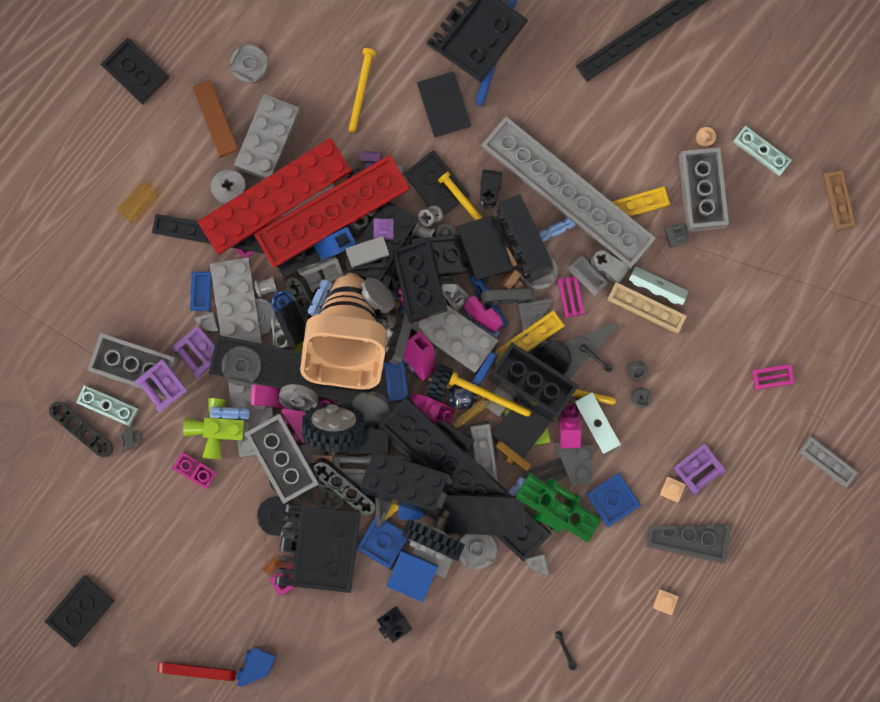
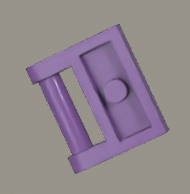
M197 326L171 349L175 354L178 353L194 372L193 375L197 379L210 368L215 345ZM188 344L204 363L199 367L185 351V345Z
M164 359L135 380L136 384L144 389L157 406L156 409L159 413L188 391ZM151 377L167 397L164 402L147 382L148 378Z
M706 444L700 446L673 467L674 471L694 496L699 494V490L718 475L722 476L726 473L724 467ZM712 464L714 469L695 484L691 481L692 478Z

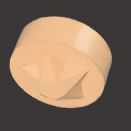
M703 127L696 134V141L701 147H710L716 140V133L710 127Z

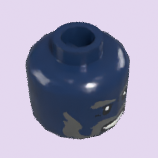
M453 385L452 389H449V403L456 410L471 409L474 402H477V394L457 385Z

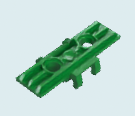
M529 473L516 496V499L540 513L539 515H533L536 521L544 522L549 526V529L560 533L564 528L589 543L602 520L579 505L581 500L579 494H573L559 485L557 480L553 478L546 484ZM557 493L569 500L567 505L555 499ZM577 513L578 520L575 523H571V515Z

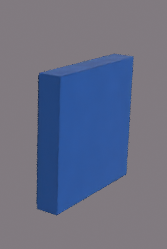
M617 473L585 494L607 528L641 506L620 473Z
M375 517L358 544L357 550L386 568L391 569L408 539L401 536L403 530L384 520L382 527H376Z
M402 549L386 587L423 602L439 565Z

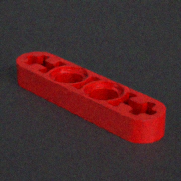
M158 662L157 673L235 681L236 670Z

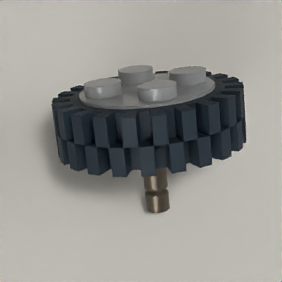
M326 403L324 407L316 405V409L314 407L310 408V411H306L305 415H303V439H305L307 444L310 443L311 447L317 445L318 450L325 447V451H328L330 456H336L339 448L343 451L347 450V446L353 449L355 445H360V441L364 440L365 417H363L362 413H359L358 409L353 410L352 406L346 408V404H341L338 407L337 403L331 405Z
M442 509L435 527H428L408 519L401 536L411 541L410 546L444 561L447 558L458 561L465 544L446 535L442 531L447 520L446 518H448L450 513Z

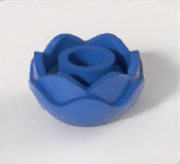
M281 291L274 294L271 300V307L274 311L284 306L282 302L287 304L293 299L290 292Z

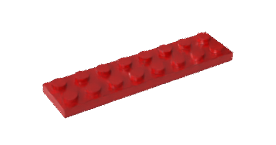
M329 138L197 222L216 253L220 255L345 177L352 170L332 138Z
M389 155L254 233L270 264L273 268H276L321 242L325 237L349 226L406 193L410 188L392 156Z

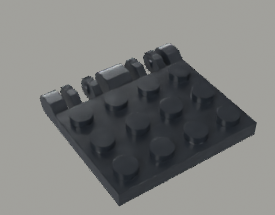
M468 0L472 2L469 7L459 1L456 5L465 13L463 14L453 8L445 19L454 27L451 28L442 22L440 26L444 31L448 32V35L443 37L435 31L433 36L441 44L430 38L426 45L481 83L528 22L527 18L500 0Z
M285 504L284 512L300 514V517L284 516L283 518L287 522H299L298 530L287 527L282 528V533L297 534V539L281 537L279 551L295 553V556H278V560L281 562L294 563L293 570L282 567L277 568L276 573L290 574L292 578L276 576L275 584L351 593L361 513Z

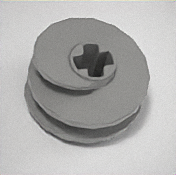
M230 169L222 170L212 179V194L217 201L226 204L246 191L245 179L237 171ZM226 184H231V190L225 188L227 187Z

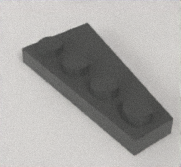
M731 524L650 526L645 547L724 564Z

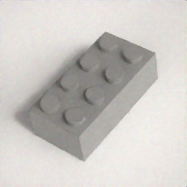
M263 94L234 163L235 168L261 180L278 171L301 116L300 107Z
M721 148L681 151L678 158L686 231L726 229L729 225Z
M448 305L447 312L413 323L411 326L412 332L417 334L422 331L436 349L474 375H476L489 353L498 343L497 339Z
M100 333L87 371L144 390L140 385L136 384L135 380L162 359L175 373L179 360L175 357ZM151 377L148 378L147 382L158 395L166 397Z
M281 414L244 433L283 504L320 484Z

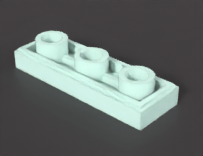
M746 125L733 141V143L778 176L783 173L792 161ZM760 148L765 149L766 153H762Z
M635 266L629 279L634 285L645 287L655 295H662L674 304L679 303L683 305L688 294V290Z
M86 385L83 386L76 401L77 404L130 427L139 410ZM109 402V408L105 409V403Z
M592 392L575 401L603 454L621 445ZM597 419L601 420V425L595 426L594 421Z

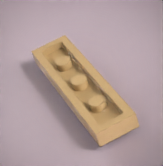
M617 282L614 284L607 301L676 334H679L687 317Z

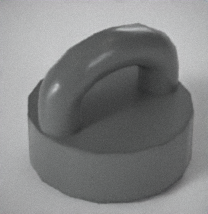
M633 361L626 366L628 375L633 380H640L648 373V368L643 361Z

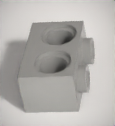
M334 255L297 269L299 274L306 279L311 290L319 287L322 280L332 282L344 276L339 262Z

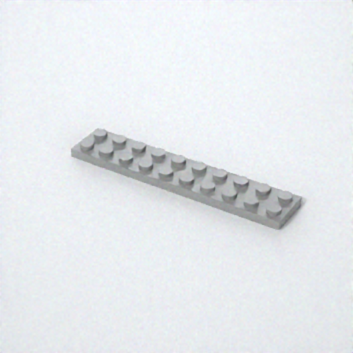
M505 117L481 144V147L617 259L623 261L630 269L656 240L652 234L508 117Z
M249 258L210 264L221 336L262 344ZM228 381L232 408H248L250 410L249 419H240V417L234 419L245 421L244 433L274 417L272 407L251 405L252 385L259 384L251 383L246 386H237ZM244 434L243 441H237L240 458L256 455Z

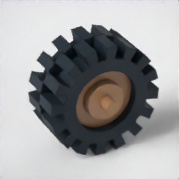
M438 364L433 378L429 377L428 379L431 383L426 397L442 402L447 388L451 389L448 383L454 369Z

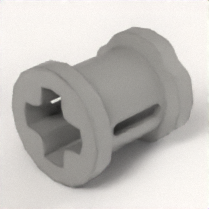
M436 205L430 206L428 209L421 210L418 215L419 222L423 226H431L433 223L442 220L443 212Z
M418 221L411 236L419 238L433 237L436 229L423 226Z
M273 275L269 279L254 281L258 297H262L266 293L278 292Z

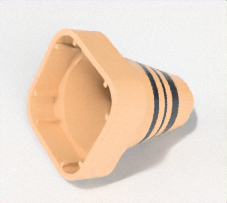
M348 273L336 279L320 313L311 317L306 323L300 371L302 376L310 382L353 389H370L377 386L381 380L387 331L383 325L377 322L375 309L363 298L361 293L363 288L360 287L365 280L358 274Z

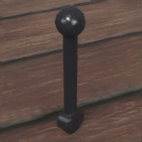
M581 345L580 350L582 352L588 353L599 362L605 371H612V365L603 362L588 349L587 345Z
M561 631L555 632V637L560 641L569 661V668L575 670L577 665L572 661L563 641V634Z

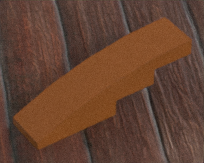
M211 80L194 86L193 90L220 158L237 152L238 148Z

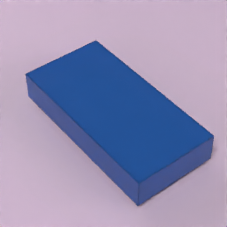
M192 271L191 311L211 312V272Z
M492 350L489 353L472 384L480 387L498 357L496 351Z
M402 360L398 365L384 362L389 402L401 401L408 396L404 362Z

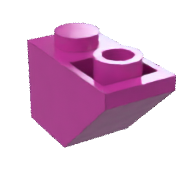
M420 331L407 341L403 358L423 381L436 371L434 346Z
M413 393L411 400L436 424L439 423L440 419L448 423L451 422L455 409L432 398Z
M567 404L559 416L560 448H580L581 446L580 413L576 404Z
M282 409V417L287 426L291 425L294 429L292 435L298 443L302 441L303 444H306L305 439L302 437V418L305 412Z

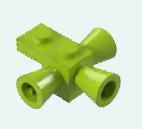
M208 398L209 416L211 407H220L222 409V407H226L227 400ZM210 416V418L204 417L203 422L185 417L183 433L184 437L203 434V438L208 440L202 458L222 460L220 440L243 441L245 421L222 419L221 417L212 418Z

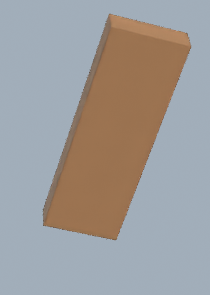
M838 170L824 173L823 178L835 230L855 227L856 222L844 171Z

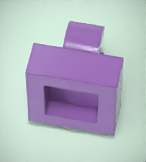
M361 151L360 160L366 161L365 169L373 165L374 162L381 160V152Z
M374 219V239L383 236L384 240H394V219Z

